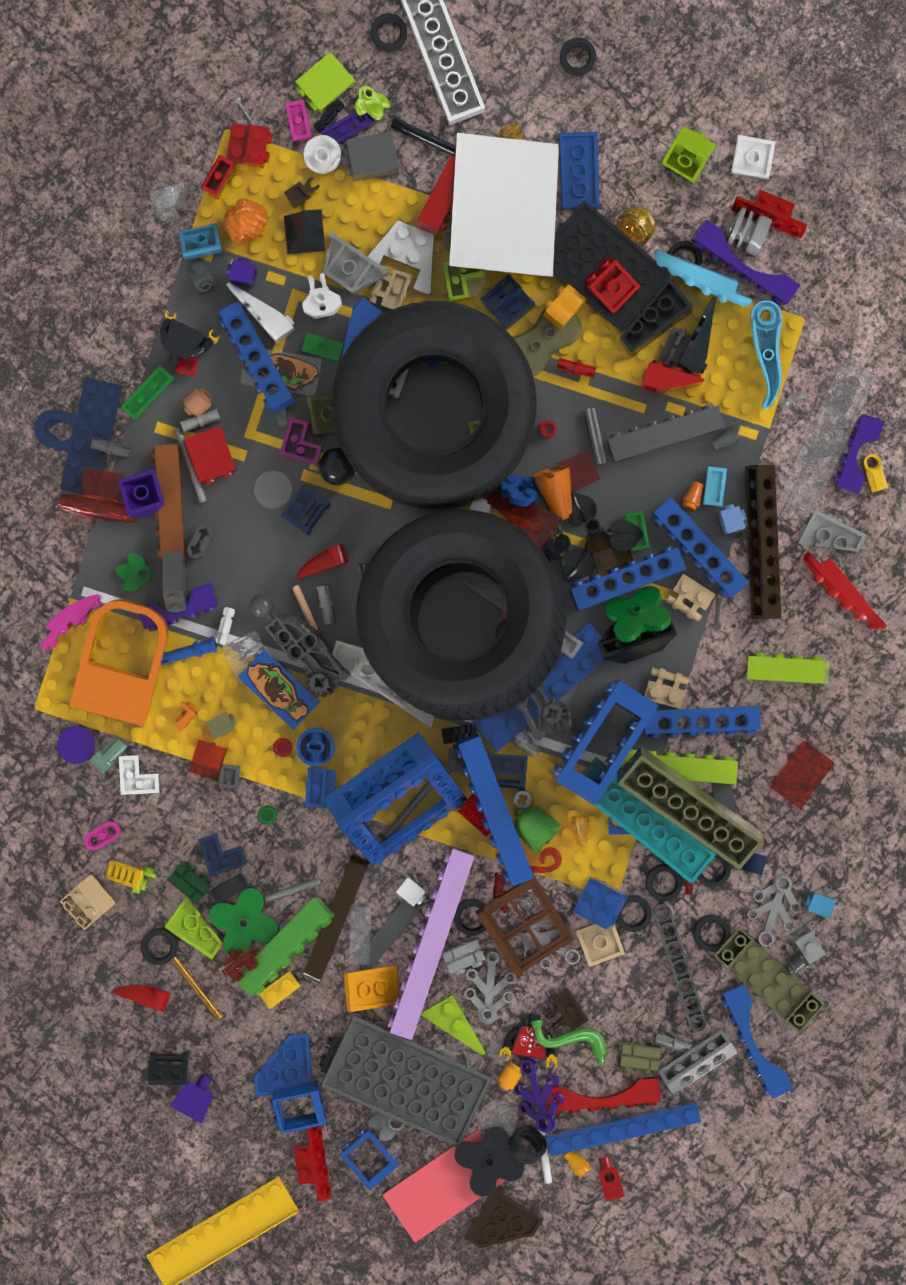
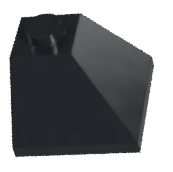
M321 209L300 211L284 216L287 254L326 251Z

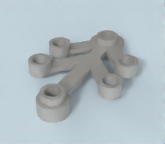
M786 874L777 875L772 885L763 890L753 892V899L757 902L763 901L765 896L776 892L773 900L756 909L751 908L747 911V917L751 920H756L759 915L770 910L765 929L758 935L759 943L765 947L772 945L774 942L772 930L778 913L784 922L783 927L786 931L792 932L796 927L781 902L783 895H785L790 903L789 909L792 913H799L801 911V905L796 901L791 892L792 879ZM781 880L786 881V885L784 887H781L779 885V882ZM760 892L762 894V898L756 899V893ZM797 904L799 906L798 910L793 911L792 905ZM751 911L756 912L754 918H751L749 915ZM788 922L793 924L791 929L786 928ZM763 935L769 936L767 942L762 941Z
M549 916L530 926L542 947L553 941L549 938L560 936L557 929L541 933L533 929L543 925L552 926L553 922L550 924L545 922V919ZM520 918L514 922L513 928L523 923ZM565 924L569 928V931L571 933V927L568 924ZM527 929L518 934L522 938L525 958L528 957L526 956L527 950L535 952L531 948L529 939L531 935ZM562 947L556 951L565 956L568 964L574 965L580 960V954L576 949L568 950ZM570 953L576 954V958L573 960L569 959L568 956ZM546 957L540 961L541 967L549 969L552 965L551 959ZM548 960L550 964L545 967L542 965V962Z
M493 948L485 953V960L488 962L486 984L478 976L475 969L470 968L466 972V977L472 980L485 995L484 1004L476 996L475 989L469 987L464 992L465 997L471 1000L479 1009V1020L485 1024L493 1023L497 1018V1011L506 1003H511L514 1000V994L511 991H506L503 997L492 1005L493 997L508 984H512L516 980L513 972H507L504 978L494 986L496 963L500 960V953ZM494 953L496 959L490 960L489 955ZM470 971H474L476 975L475 977L470 978L468 976V973ZM512 974L514 979L508 981L506 979L507 975ZM468 990H472L474 992V995L472 997L467 996L466 993ZM508 993L511 994L512 999L506 1000L505 995ZM486 1011L491 1012V1016L489 1018H486L484 1016V1013Z

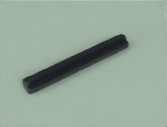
M393 119L391 128L456 157V145L400 119Z

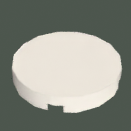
M327 135L311 138L303 152L305 164L310 170L319 174H327L334 171L339 166L342 157L340 145L335 139Z

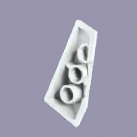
M230 282L226 284L229 290L277 345L295 330L292 326L295 323L288 315L284 317L279 311Z

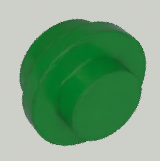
M265 805L260 808L258 818L264 824H272L277 819V811L273 806Z

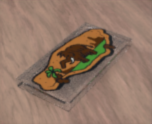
M266 349L290 393L316 396L322 358ZM253 355L250 361H257L260 355ZM244 360L240 384L255 387L254 383L257 381L254 376L250 378L245 369L248 364ZM262 371L259 377L265 378L269 372ZM277 387L270 388L272 390H278Z

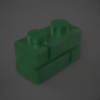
M187 861L186 864L181 862L167 881L194 903L198 904L212 887L210 884L211 879L203 873L201 876L196 873V867Z

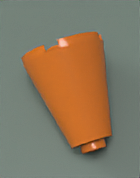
M569 465L556 466L555 469L549 470L548 468L533 474V480L553 518H558V520L569 518V514L572 513Z

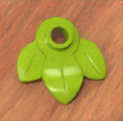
M369 86L361 87L358 90V100L355 102L357 114L361 116L367 112L371 117L380 121L383 116V109L390 108L389 100Z

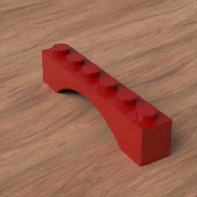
M658 1076L641 1077L624 1090L602 1097L581 1095L567 1089L563 1085H556L553 1087L545 1106L546 1110H548L552 1103V1096L557 1093H561L565 1100L563 1104L558 1106L555 1115L561 1114V1111L568 1110L569 1113H578L580 1109L587 1108L588 1111H598L599 1107H607L609 1110L618 1109L619 1105L633 1108L637 1107V1104L645 1103V1106L657 1105V1102H661ZM556 1097V1101L558 1103L560 1102L559 1097Z

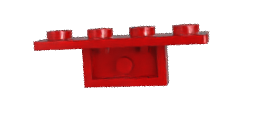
M759 190L755 202L737 196L731 208L736 213H739L742 207L745 208L744 216L748 217L750 211H753L752 219L757 220L760 215L772 219L771 227L798 238L803 237L808 226L801 221L791 218L795 203L763 190Z
M321 1126L307 1128L309 1144H299L293 1147L299 1184H315L317 1201L323 1202L331 1198V1188L329 1186L328 1168L326 1166L325 1149L322 1139L323 1132Z

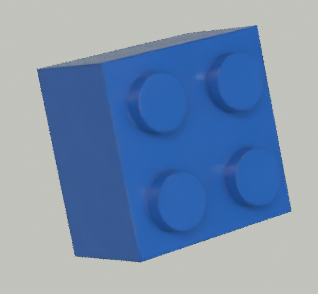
M590 877L573 912L605 930H611L629 895L596 877Z

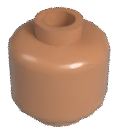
M194 388L184 397L183 403L185 406L183 409L190 416L202 415L210 408V400L212 398L205 389Z

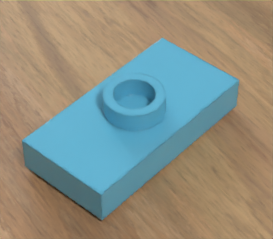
M708 466L703 505L723 506L727 475L726 468Z

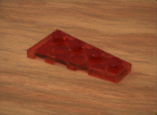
M501 485L488 493L485 497L486 500L510 523L531 537L540 549L543 550L561 522V517L533 502L529 506H517L510 503L509 498L505 496L504 499L500 493Z

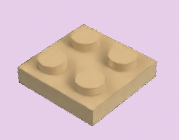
M594 923L576 930L589 967L625 954L615 925H613L611 930H605Z

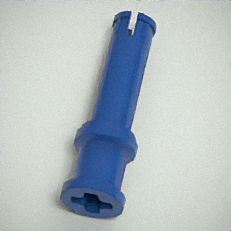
M214 636L201 642L197 640L193 645L164 652L161 665L194 656L200 658L204 654L211 652L218 653Z

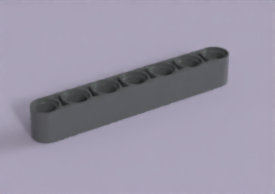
M658 903L653 908V915L690 1028L693 1031L701 1032L706 1027V1018L673 914L668 905ZM660 907H665L667 909L666 916L659 917L657 910ZM670 925L673 927L671 935L663 934L665 926ZM672 944L679 946V950L675 954L669 952V946ZM678 962H682L685 965L684 970L681 972H676L674 968ZM686 980L689 981L690 988L682 990L680 987L681 983ZM689 999L696 1000V1006L692 1009L686 1007ZM696 1017L702 1019V1024L699 1027L692 1025V1021Z

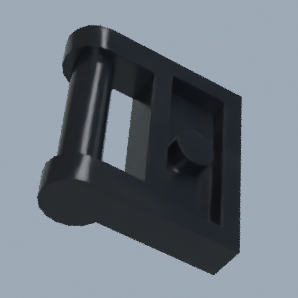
M150 1052L148 1085H187L189 1052H183L182 1054H156V1052ZM156 1062H182V1065H156Z

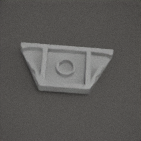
M333 232L330 233L329 249H327V261L324 265L323 273L353 294H357L389 275L390 272Z

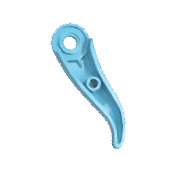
M658 249L655 250L654 258L657 265L660 267L665 266L668 268L670 275L680 276L687 285H694L700 288L705 295L713 294L718 296L720 302L731 301L745 307L751 305L753 299L737 291L740 283L739 280L677 258Z
M764 300L754 305L751 310L750 320L753 344L767 390L762 408L768 409L774 403L782 382L779 340L783 320L778 305L772 301ZM764 310H768L771 313V318L768 321L761 319L760 315Z

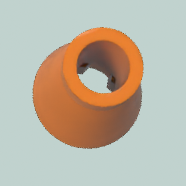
M694 481L682 498L681 506L689 511H696V508H699L704 485Z

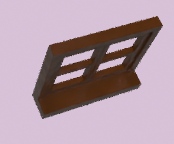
M533 875V879L514 886L475 911L517 979L524 975V971L575 940L535 875ZM532 889L544 909L525 920L513 900ZM510 902L523 923L504 934L492 913ZM549 916L561 936L542 947L530 926ZM527 929L539 950L520 960L508 940Z

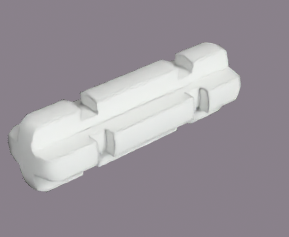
M225 607L223 610L224 617H221L218 628L219 635L215 639V642L218 644L226 645L228 638L226 635H229L233 621L231 617H234L235 610Z

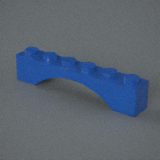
M740 983L721 992L723 997L720 999L725 1009L729 1008L731 1012L729 1018L733 1026L737 1025L740 1031L737 1035L741 1043L745 1042L748 1048L745 1052L750 1061L754 1060L756 1067L753 1069L758 1078L762 1077L764 1084L761 1086L766 1096L770 1094L771 1098L774 1099L793 1090L786 1072L768 1061L754 1043L749 1023L752 1000L745 985Z

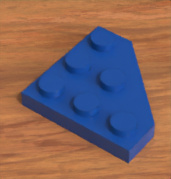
M309 1033L289 1035L254 1076L255 1097L273 1095L275 1090L313 1083Z

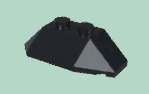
M671 620L670 625L664 630L651 632L647 630L631 642H621L615 636V625H612L598 642L604 660L626 664L662 651L677 635V632Z

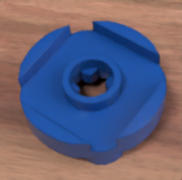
M510 474L500 487L502 497L505 499L506 496L510 499V503L517 506H529L531 502L534 501L535 503L539 495V490L533 478L529 476L522 477Z

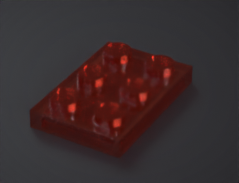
M803 740L769 787L796 807L802 809L834 765V762Z

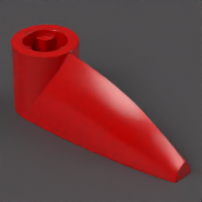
M339 544L330 547L311 558L296 574L297 579L349 563L344 545Z
M139 985L116 988L113 994L161 1012L165 1011L171 993L161 989Z

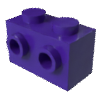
M238 257V260L233 259L232 264H228L226 275H228L232 284L254 288L258 272L256 264L250 263L248 259Z

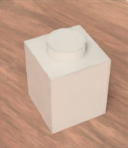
M409 876L396 890V893L413 907L416 903L420 905L426 898L424 895L426 890Z

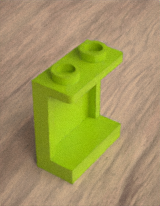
M331 52L295 81L297 92L302 97L306 96L310 101L308 103L315 112L318 110L320 113H323L324 109L348 88L351 89L356 85L354 78Z

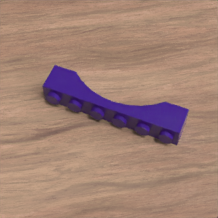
M704 220L691 238L695 248L710 253L709 257L716 262L720 260L725 264L724 267L728 271L740 274L741 280L748 284L751 282L757 286L755 289L763 295L767 293L772 297L771 300L779 306L781 304L787 305L800 287V284L785 274H764L743 264L730 250L723 230L708 220Z

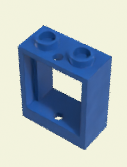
M318 1082L273 1091L270 1107L271 1110H275L276 1116H274L276 1127L280 1128L281 1134L326 1125V1111ZM311 1095L315 1113L285 1119L280 1101Z
M363 1128L355 1135L356 1139L352 1143L348 1141L340 1148L342 1150L340 1157L370 1191L399 1166V1162L370 1128L367 1130ZM368 1137L389 1161L369 1179L348 1156L350 1152Z

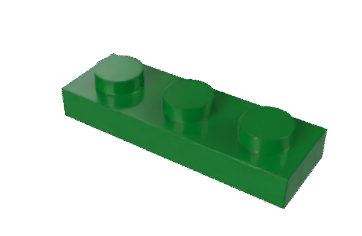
M159 366L127 399L121 408L131 418L136 420L175 379L162 366Z

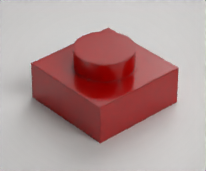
M182 358L178 367H176V372L195 378L200 358L191 359L190 361Z

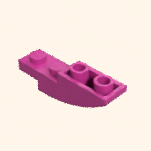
M99 594L88 596L59 612L46 625L51 632L39 646L46 651L49 648L53 650L59 643L57 639L60 635H65L71 629V622L75 626L80 624L83 626L90 618L88 614L100 607L102 604L100 600L103 597Z

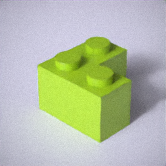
M450 262L443 263L449 301L454 303L470 300L467 280L486 277L484 269L449 266Z

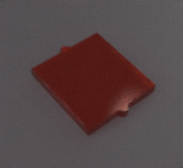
M588 450L557 463L558 466L569 465L571 491L600 480L595 467L596 463L593 462Z
M198 739L188 772L200 775L201 778L206 777L217 781L227 749L215 745L214 742L208 743Z

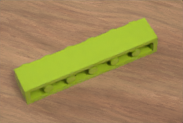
M630 750L627 757L620 766V770L625 766V764L630 760V758L636 753L637 750ZM648 751L689 781L724 784L737 783L738 761H733L734 757L722 756V760L714 759V755H703V758H695V754L684 753L683 757H677L674 752H664V755H657V751Z

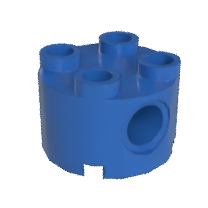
M312 728L303 732L298 738L296 745L299 758L305 764L314 767L322 766L329 762L334 756L336 748L332 735L321 728Z

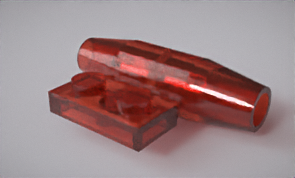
M85 467L82 481L84 494H61L59 498V510L79 517L107 522H135L136 516L128 517L123 502L115 500L121 492L118 480L123 479V473Z

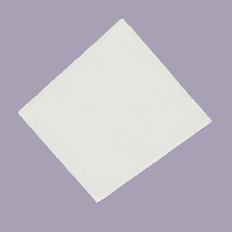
M457 133L449 266L553 277L559 144Z

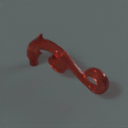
M554 847L542 850L540 863L544 864L547 856H552L555 863L550 867L530 866L532 873H547L558 869L562 863V855L559 850ZM497 872L495 873L493 899L507 892L506 890L503 891L506 881L502 873L500 876ZM507 904L501 907L504 914L510 911Z

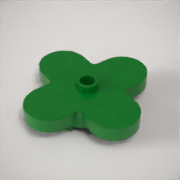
M646 586L639 589L632 599L615 597L606 603V615L610 620L616 621L614 633L619 641L631 642L637 639L642 632L647 630L649 632L661 631L670 625L671 617L669 611L659 606L662 597L658 588Z
M256 888L243 890L238 897L236 905L220 902L215 904L209 912L211 923L215 927L226 931L223 946L226 953L232 957L243 956L248 951L252 940L268 943L278 934L276 921L261 913L264 905V896ZM245 919L247 925L241 926L240 920Z

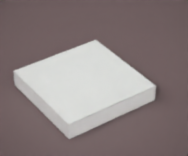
M738 135L731 173L769 180L776 141Z

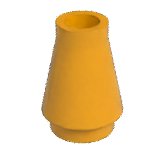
M575 1151L568 1152L564 1156L575 1176L578 1175L579 1178L591 1169L590 1163Z

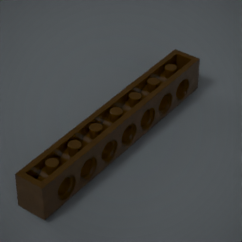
M775 465L745 466L751 620L780 619L782 617Z

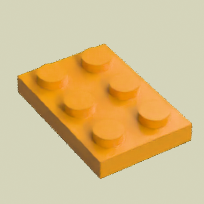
M397 965L344 973L347 1012L395 1005L397 996H399Z

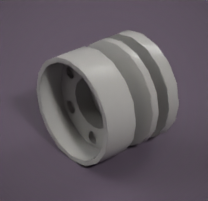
M742 207L733 219L728 232L727 244L732 246L734 239H737L738 242L735 248L739 249L743 242L747 243L745 252L757 257L772 219L760 215L756 222L752 221L753 211H750L748 217L744 218L746 209Z

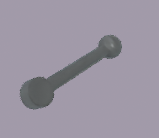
M718 590L715 593L717 597L716 618L715 623L713 624L714 630H719L721 628V625L719 624L720 602L721 597L723 595Z

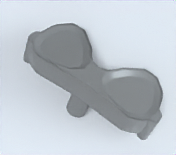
M805 394L795 396L785 401L781 405L782 410L784 411V408H786L791 403L794 408L797 407L795 401L800 399L807 400Z

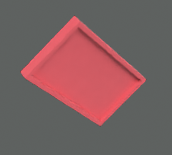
M476 1129L467 1135L463 1141L480 1143L483 1136ZM451 1146L382 1194L414 1242H417L482 1197L476 1195L470 1188L472 1170L464 1168L456 1162L455 1146ZM491 1158L486 1159V1164L491 1165L493 1163ZM499 1178L495 1188L506 1180Z

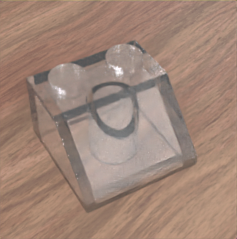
M187 181L150 193L156 213L161 221H172L176 219L175 216L180 214L191 192Z

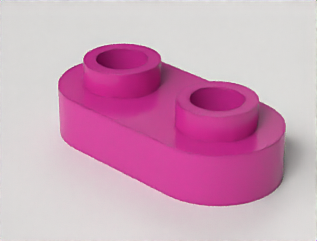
M114 821L106 822L85 836V846L89 850H98L120 836L121 828ZM109 827L114 828V834L108 833ZM93 837L98 839L97 844L92 843L91 839Z

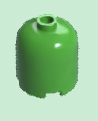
M529 805L525 809L521 807L515 813L517 818L514 821V826L518 836L536 854L542 850L543 844H548L559 832L558 829L562 827L556 819L538 805Z

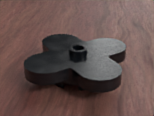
M494 1125L487 1128L480 1143L463 1141L455 1149L456 1162L460 1166L472 1170L470 1188L478 1196L491 1194L499 1178L515 1181L524 1172V1164L506 1151L509 1136L507 1131L501 1126ZM491 1158L493 1163L491 1165L486 1164V1159Z

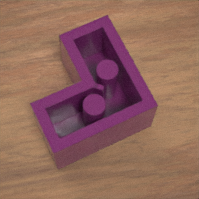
M290 417L280 456L318 467L323 447L305 442L310 425L309 422Z

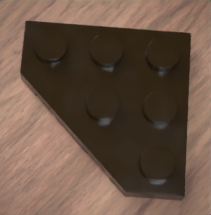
M495 1188L464 1238L479 1248H484L523 1237L534 1236L544 1218Z

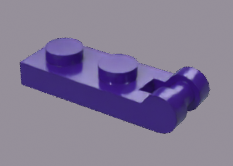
M355 111L322 130L321 134L327 135L335 139L338 144H341L346 139L373 126L376 120L366 112L364 115H361L365 121L360 124L357 119L360 116Z

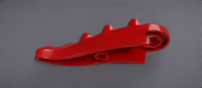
M809 551L803 555V561L814 574L815 582L822 583L826 587V593L833 598H837L840 601L841 607L847 611L851 610L858 621L867 622L871 630H883L886 628L885 622L875 613L831 558L821 564Z

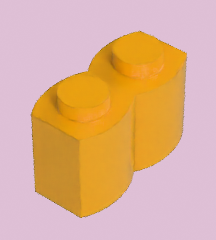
M569 284L565 288L562 286L555 294L557 298L554 301L549 300L543 308L545 310L543 316L559 330L568 323L586 301V298Z

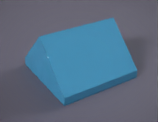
M216 223L179 231L182 254L185 261L223 253Z

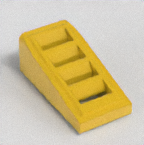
M110 860L105 878L139 889L144 871L123 862Z

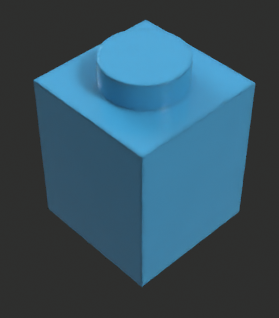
M812 892L811 895H807L804 905L807 906V911L830 919L836 900Z

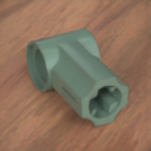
M115 736L89 762L101 774H105L128 746L119 737Z

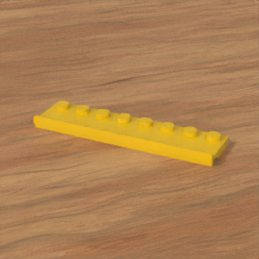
M277 1176L146 1254V1257L163 1285H177L297 1214L299 1210L281 1178Z

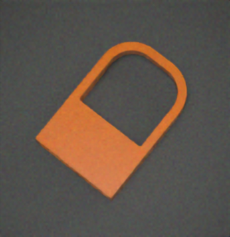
M119 599L105 603L96 611L88 630L69 706L144 726L147 723L168 640L167 624L157 610L143 604ZM120 608L144 614L150 617L157 625L159 640L149 677L91 661L102 616L107 611Z

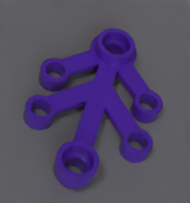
M533 1059L524 1060L520 1068L523 1074L529 1076L533 1094L527 1090L526 1085L523 1083L515 1086L514 1093L518 1096L521 1095L537 1106L539 1113L532 1109V1105L529 1102L521 1103L519 1111L534 1119L540 1131L544 1133L551 1132L555 1127V1120L553 1118L558 1106L564 1103L565 1098L561 1093L554 1094L548 1110H546L545 1103L553 1087L559 1084V1078L555 1074L548 1076L544 1089L541 1092L536 1074L537 1062ZM519 1086L522 1088V1092L518 1090ZM556 1097H559V1103L556 1101Z

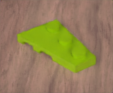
M187 896L164 927L211 960L223 945Z

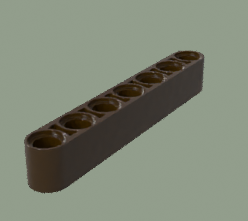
M353 854L351 855L330 906V910L334 913V916L331 918L332 922L327 927L321 928L303 972V978L320 984L369 861Z

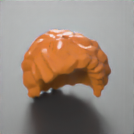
M239 199L236 202V206L225 213V220L222 226L224 233L227 235V238L232 239L236 244H250L254 239H259V235L264 232V227L268 223L266 219L268 211L263 205L253 202V200Z

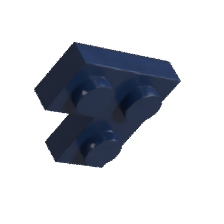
M218 834L198 839L209 876L247 865L241 846L223 852Z

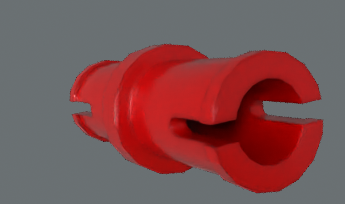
M559 357L556 369L571 372L575 376L579 374L594 379L597 368L582 364L578 360L574 362Z

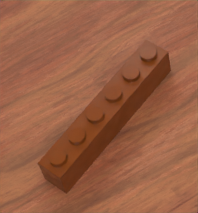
M178 444L155 445V450H152V462H156L155 471L165 502V506L155 512V519H159V527H156V538H160V546H157V557L161 558L163 562V552L182 551L185 561L180 446Z

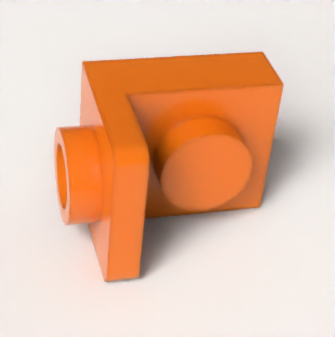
M184 701L180 703L187 713L182 712L175 719L177 723L174 726L179 731H182L198 715L195 712L196 707L189 701L187 703Z

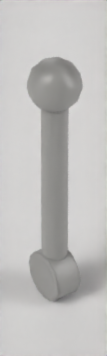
M235 97L234 103L238 104L251 125H257L253 123L242 105L241 98Z

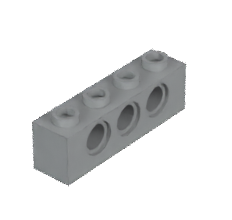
M721 1029L659 1070L658 1073L672 1094L675 1095L738 1052L723 1029Z

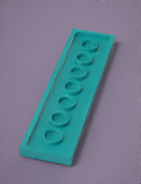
M595 757L582 774L596 782L595 775L600 768L604 769L606 764ZM617 773L595 805L691 884H693L716 855L704 844L618 785Z

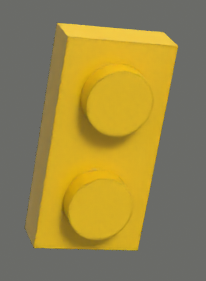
M289 970L266 987L260 994V997L268 1008L271 1009L301 987V985Z

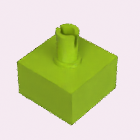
M683 125L661 164L695 183L714 151L716 144L706 139L704 132L701 136L702 131L694 132Z

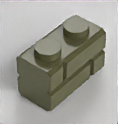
M622 1041L619 1064L626 1071H635V1068L643 1069V1073L654 1074V1071H659L661 1047Z

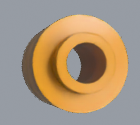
M512 1061L506 1064L497 1079L500 1082L498 1086L506 1091L509 1089L514 1090L522 1076L520 1066Z

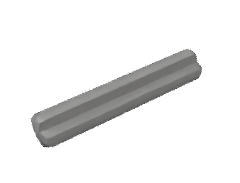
M589 408L585 410V416L596 464H603L606 462L597 416L595 409Z

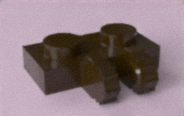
M568 988L552 997L557 1008L545 1015L547 1019L553 1018L559 1012L563 1015L564 1018L553 1023V1029L567 1022L573 1031L589 1021Z

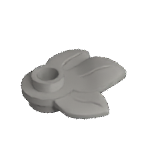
M380 1112L372 1116L367 1122L371 1128L380 1131V1141L391 1140L396 1132L403 1130L406 1125L402 1122L399 1125L393 1124V1118Z

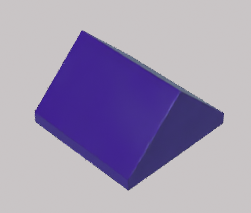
M155 469L118 480L128 517L151 516L165 506Z

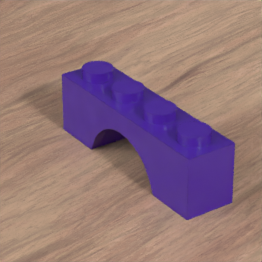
M866 414L860 415V418L856 417L853 428H856L854 435H850L847 446H849L848 452L843 454L840 464H843L842 469L837 471L834 478L836 488L855 495L860 493L866 475L860 471L857 465V452L864 443L879 439L885 421Z
M211 583L191 590V597L186 604V611L177 613L167 612L156 601L145 604L157 610L168 626L178 623L179 618L191 619L197 617V612L204 611V614L215 611V607L219 606ZM139 613L144 629H149L150 632L158 629L150 617Z

